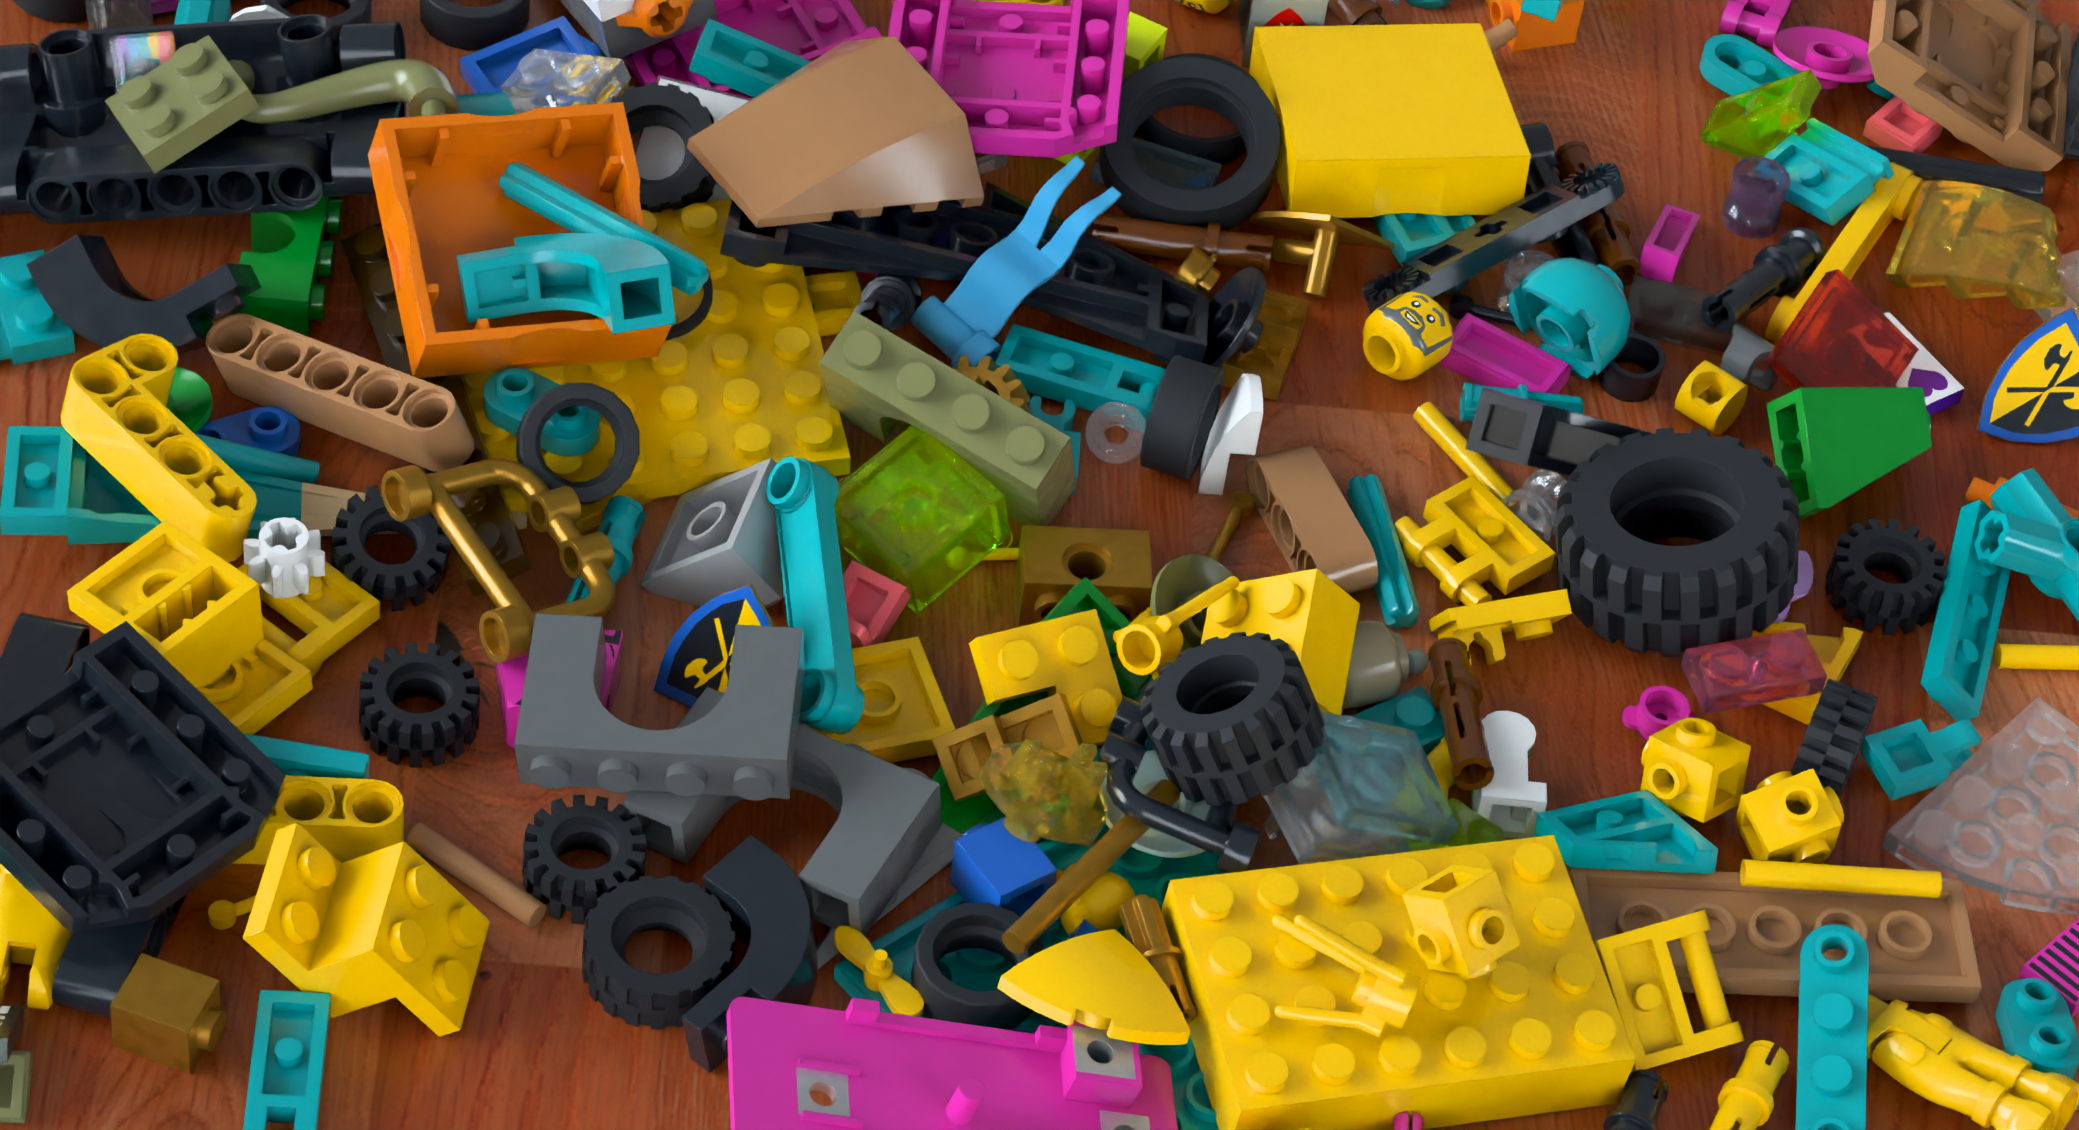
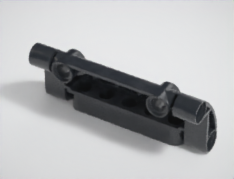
M305 14L293 18L93 30L69 28L48 34L42 38L38 46L34 43L0 45V215L33 213L37 218L47 223L71 224L301 211L315 206L319 203L321 197L375 194L368 152L379 120L406 117V103L389 102L285 123L259 124L240 119L154 174L105 102L106 99L119 92L120 88L124 85L117 38L171 34L173 52L175 53L182 46L196 43L209 35L227 61L242 60L252 67L255 72V82L251 94H268L364 65L388 60L406 59L405 39L400 22L343 25L339 32L337 26L332 25L331 20L326 16ZM148 57L136 59L131 66V71L126 75V82L133 79L136 74L146 75L163 64V62L158 61L156 63Z

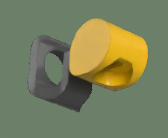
M1735 323L1732 328L1731 342L1723 354L1721 365L1718 367L1707 360L1699 364L1682 384L1677 394L1674 408L1715 435L1723 433L1740 414L1747 398L1749 383L1765 392L1773 389L1778 380L1783 360V350L1741 324ZM1764 360L1766 371L1758 370L1754 366Z

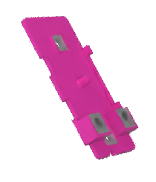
M737 997L731 1002L726 1013L731 1130H1178L1169 1064L1158 1056L1140 1054L1138 1043L1109 1038L1106 1035L1108 1030L1091 1028L1075 1020L1073 1025L1067 1026V1028L1039 1025L1037 1031L1033 1034L880 1012L879 1001L853 997L846 1011L750 997ZM822 1091L831 1098L832 1105L822 1106L812 1100L809 1092Z

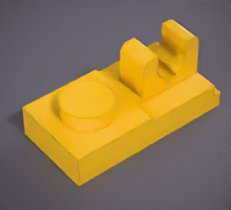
M1567 589L1448 608L1429 619L1428 622L1430 631H1437L1438 640L1449 637L1460 639L1467 645L1466 651L1469 650L1470 643L1475 640V643L1484 649L1487 665H1492L1503 660L1506 655L1502 633L1514 631L1516 641L1547 636L1553 633L1552 624L1572 614Z

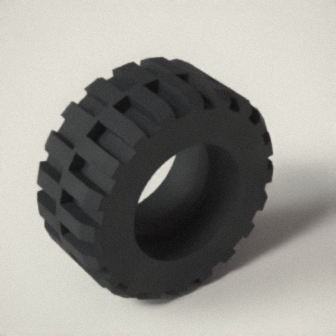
M1674 428L1656 429L1654 435L1642 437L1640 432L1624 436L1620 444L1615 447L1608 443L1597 449L1590 456V462L1586 460L1581 462L1568 477V482L1561 488L1558 496L1556 548L1559 589H1567L1572 613L1587 628L1593 625L1594 632L1612 644L1617 640L1625 642V647L1629 651L1646 654L1648 649L1662 651V657L1681 658V652L1697 651L1699 657L1715 654L1719 646L1729 644L1731 648L1739 646L1752 637L1753 630L1762 633L1778 618V613L1780 614L1788 607L1794 596V586L1798 582L1799 504L1797 495L1792 491V483L1777 465L1773 466L1772 460L1754 447L1749 451L1745 449V444L1740 439L1726 434L1722 439L1712 437L1709 430L1692 428L1691 433H1674ZM1685 537L1706 542L1688 546H1665L1650 543L1649 541L1661 538Z

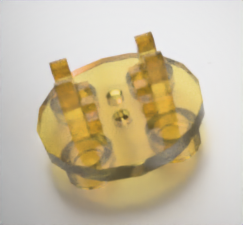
M1026 739L1024 742L1002 744L990 752L979 772L978 778L985 787L986 793L999 810L1006 815L1004 818L1006 829L1016 838L1023 841L1036 842L1043 837L1045 839L1088 846L1096 841L1106 823L1109 806L1101 785L1108 771V766L1105 762L1093 761L1097 754L1095 744H1080L1070 758L1043 747L1040 740Z

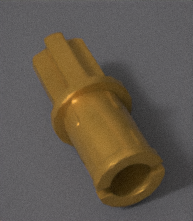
M1146 894L1136 895L1132 899L1123 902L1119 908V915L1127 940L1135 946L1158 972L1171 991L1188 1024L1196 1018L1197 1011L1192 1004L1180 969V964L1184 958L1182 950L1172 945L1158 901Z

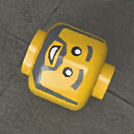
M1416 291L1400 294L1377 308L1366 319L1363 328V349L1369 363L1380 373L1400 381L1414 379L1440 363L1450 353L1453 343L1452 326L1446 311L1431 297Z

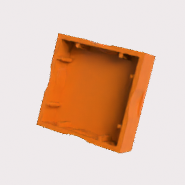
M623 102L536 108L528 112L507 116L459 113L379 120L368 152V159L412 376L428 378L496 372L508 368L529 369L657 357L672 324L613 334L602 318L580 311H539L489 320L488 318L478 319L477 322L471 323L467 322L463 314L456 255L515 246L514 238L573 233L504 195L503 189L499 186V179L512 162H521L647 230L640 205V175Z

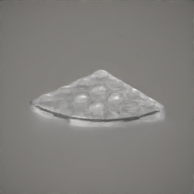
M2037 697L1887 831L1882 848L1917 870L1941 872L1943 881L1960 880L1974 887L2000 894L1999 903L2039 912L2079 915V726Z

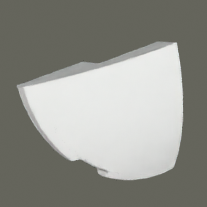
M1243 373L1219 409L1210 430L1198 477L1199 494H1223L1230 453L1255 455L1263 417V392L1259 375Z

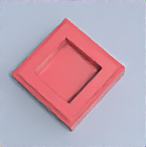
M1894 96L1866 121L1862 135L1883 148L1922 153L1940 137L1943 126L1925 114L1916 113L1903 100Z

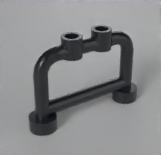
M1146 689L1135 700L1123 695L1094 767L1107 773L1106 789L1113 804L1125 815L1143 825L1219 856L1215 870L1222 873L1245 871L1255 850L1261 830L1239 820H1235L1233 823L1239 804L1234 805L1232 801H1226L1221 806L1210 805L1204 821L1149 798L1135 788L1133 780L1149 740L1140 711L1141 701L1147 698V695L1145 693Z

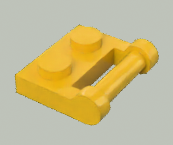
M326 561L325 576H310L309 593L305 595L301 593L289 598H273V595L267 593L262 585L259 584L260 599L307 634V636L297 642L262 616L264 639L311 670L312 678L319 671L324 660L380 619V601L355 582H351L344 574ZM243 564L238 570L248 576V565Z
M1705 910L1593 941L1636 1057L1631 1072L1649 1069L1744 1041L1739 1021H1731L1705 931L1710 930L1711 927ZM1679 939L1706 1029L1698 1033H1693L1666 943L1672 940Z

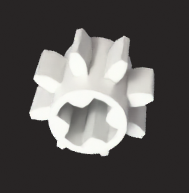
M282 517L270 520L269 522H261L259 540L250 538L244 539L243 542L244 563L248 565V576L261 584L267 593L273 595V598H289L301 593L304 595L309 593L310 576H325V552L321 550L320 531L318 529L308 531L306 526L294 517Z

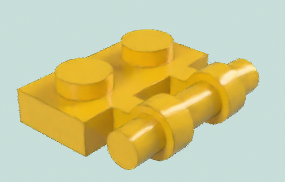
M1473 475L1426 500L1423 518L1429 524L1420 528L1409 516L1400 518L1394 524L1399 541L1404 546L1403 554L1416 567L1425 566L1441 581L1440 590L1454 603L1463 602L1465 605L1492 601V596L1480 585L1487 580L1495 585L1504 595H1507L1550 571L1556 554ZM1453 545L1466 559L1457 563L1443 549Z

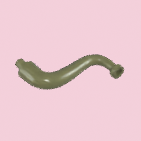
M397 59L353 68L278 92L252 94L260 107L241 119L259 124L285 123L389 102L408 103V114L410 117L459 114V102L451 82L439 68L419 60ZM242 60L228 61L251 92L255 82V72L252 67Z

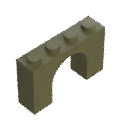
M853 311L819 362L830 406L839 411L842 419L883 443L886 442L900 420L930 434L959 454L981 475L986 483L990 506L1022 525L1050 526L1076 487L1071 437Z

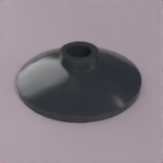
M1251 266L1237 272L1221 287L1209 303L1207 348L1202 363L1218 368L1227 362L1237 350L1245 354L1258 341L1263 330V323L1257 318L1262 308L1266 287L1265 275L1259 269Z

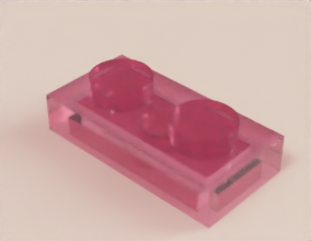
M1803 628L1685 649L1681 667L1704 714L1822 693L1827 679V674Z

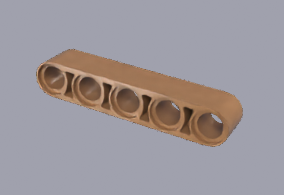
M248 314L228 315L218 320L206 335V346L228 389L239 397L262 406L281 408L294 415L296 419L431 471L439 472L459 467L469 459L474 450V439L452 393L441 386Z

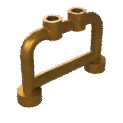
M503 458L486 459L427 475L416 465L390 470L384 474L381 490L383 501L389 514L396 521L403 522L425 516L430 512L496 605L497 609L483 613L479 623L482 645L487 655L493 661L502 663L528 654L536 613L603 618L615 602V585L608 572V569L614 563L612 544L603 532L582 536L575 526V523L579 521L581 516V505L576 492L571 487L564 486L549 490L544 481L532 469L517 461ZM494 484L510 486L517 490L527 502L528 518L534 529L538 532L548 531L560 548V561L564 571L571 578L580 577L588 587L589 596L532 612L450 495Z

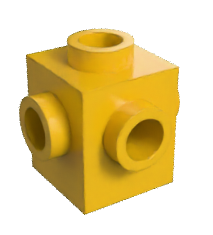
M1686 717L1649 736L1641 757L1644 767L1641 790H1648L1675 814L1691 817L1705 823L1739 805L1740 798L1743 795L1751 746L1717 731L1716 727L1709 721Z
M1812 768L1794 776L1790 771H1782L1764 779L1757 785L1755 791L1741 796L1734 822L1753 860L1819 864L1831 855V850H1834L1841 823L1844 822V813L1835 791L1830 786L1823 788Z
M1453 864L1402 894L1415 931L1413 935L1415 947L1420 956L1425 960L1428 969L1457 973L1460 978L1464 979L1479 977L1494 970L1498 966V958L1521 945L1512 920V905L1502 891L1497 873L1493 869Z

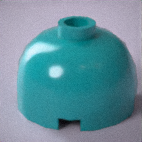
M1576 258L1551 260L1532 271L1509 294V309L1522 334L1524 335L1532 328L1543 341L1538 348L1572 365L1570 374L1580 379H1588L1595 371L1596 375H1598L1623 348L1630 330L1631 315L1628 302L1622 292L1623 284L1616 273L1604 265L1596 266L1593 263Z

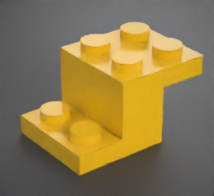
M166 520L67 590L69 610L104 634L127 621L244 734H255L313 689L311 670L264 639L259 583Z
M297 822L276 831L243 939L302 992L331 993V1018L396 997L440 1037L461 1030L490 921L405 841L341 863Z

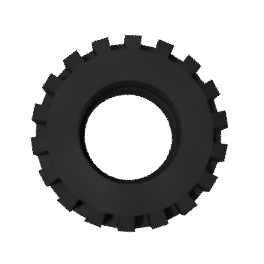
M1245 632L1231 633L1226 638L1219 639L1217 636L1205 640L1204 644L1194 649L1190 647L1179 654L1180 657L1174 662H1167L1158 671L1160 677L1150 681L1145 690L1147 698L1141 701L1140 708L1143 716L1142 722L1169 781L1176 785L1179 792H1183L1186 799L1195 803L1205 799L1207 805L1221 806L1226 801H1232L1235 805L1248 802L1249 798L1260 794L1261 797H1264L1274 792V788L1282 783L1288 784L1299 775L1297 772L1299 768L1309 766L1316 756L1314 749L1320 747L1323 742L1324 734L1322 728L1325 726L1323 715L1299 658L1294 650H1290L1288 643L1280 638L1271 640L1269 634L1257 632L1247 636Z

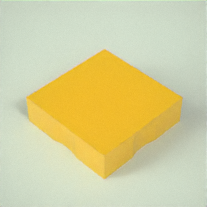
M1481 23L1275 26L1254 28L1249 74L1256 80L1269 98L1278 118L1280 146L1275 174L1287 211L1324 214L1336 218H1368L1399 213H1419L1437 216L1493 215L1524 198L1531 154Z

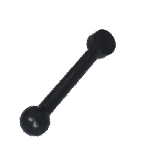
M1463 294L1455 295L1450 300L1449 313L1455 319L1461 320L1468 312L1475 317L1517 327L1512 314L1509 312L1476 305L1469 296Z

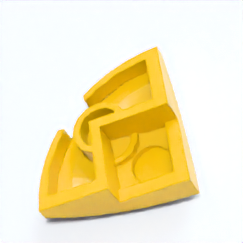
M1115 929L1077 936L1046 948L1001 975L997 987L1012 999L1039 1014L1068 1026L1073 1025L1075 1020L1091 1028L1108 1030L1106 1035L1113 1039L1142 1044L1181 1045L1187 1044L1191 1032L1181 1009L1158 972L1135 946Z

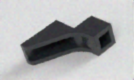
M1482 388L1466 449L1520 465L1537 467L1570 476L1583 460L1590 462V456L1604 445L1609 443L1615 447L1620 444L1624 436L1640 432L1642 437L1654 435V433L1558 406L1542 404L1492 389Z

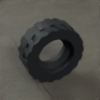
M657 82L645 83L646 86L635 88L633 85L623 89L624 93L616 98L612 96L605 102H623L631 138L638 131L646 127L664 126L675 131L684 142V160L675 173L661 180H647L640 177L641 209L649 210L651 213H658L666 209L673 208L674 211L685 208L693 203L708 201L713 195L712 189L717 182L687 148L689 138L714 123L712 114L706 106L703 107L700 104L697 96L690 91L687 94L681 91L679 86L668 83V86L658 85Z
M653 875L640 876V880L632 882L626 880L617 884L616 889L610 893L605 892L597 899V906L594 909H590L586 917V928L583 930L582 975L584 983L588 982L589 994L595 1002L599 1001L604 1006V1011L612 1017L618 1016L624 1019L626 1024L636 1027L639 1024L651 1026V1029H664V1026L671 1025L683 1026L682 1016L733 972L735 931H732L733 920L729 912L723 910L721 901L713 893L709 895L702 890L703 886L692 881L690 883L680 881L679 877L666 875V878H653ZM648 930H664L685 937L691 945L693 955L689 964L683 970L668 974H654L632 967L625 957L624 948L629 938L636 933Z

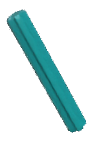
M512 162L508 165L506 172L500 176L499 186L503 189L505 196L573 233L621 236L653 246L669 262L672 286L688 295L697 294L703 284L708 281L710 271L706 267L704 260L521 162Z

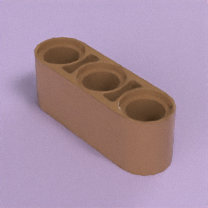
M1306 444L1248 459L1246 464V482L1249 493L1255 497V507L1292 572L1317 568L1348 594L1375 587L1378 581V565L1374 549L1316 449L1312 445Z

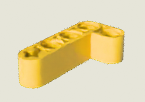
M140 333L120 340L75 362L71 369L60 415L61 424L67 433L160 522L168 521L227 562L235 561L240 557L244 550L243 542L248 537L257 505L256 494L235 471L166 407L178 363V353L172 343L154 334Z

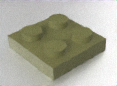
M209 35L196 43L182 46L172 55L171 59L146 75L127 81L120 88L119 92L105 100L154 174L260 107L248 87Z

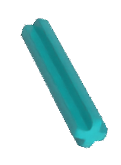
M1373 474L1365 477L1356 475L1350 479V488L1346 494L1350 508L1375 552L1378 565V581L1375 585V591L1385 623L1394 630L1401 627L1411 628L1417 624V615L1421 609L1381 480Z

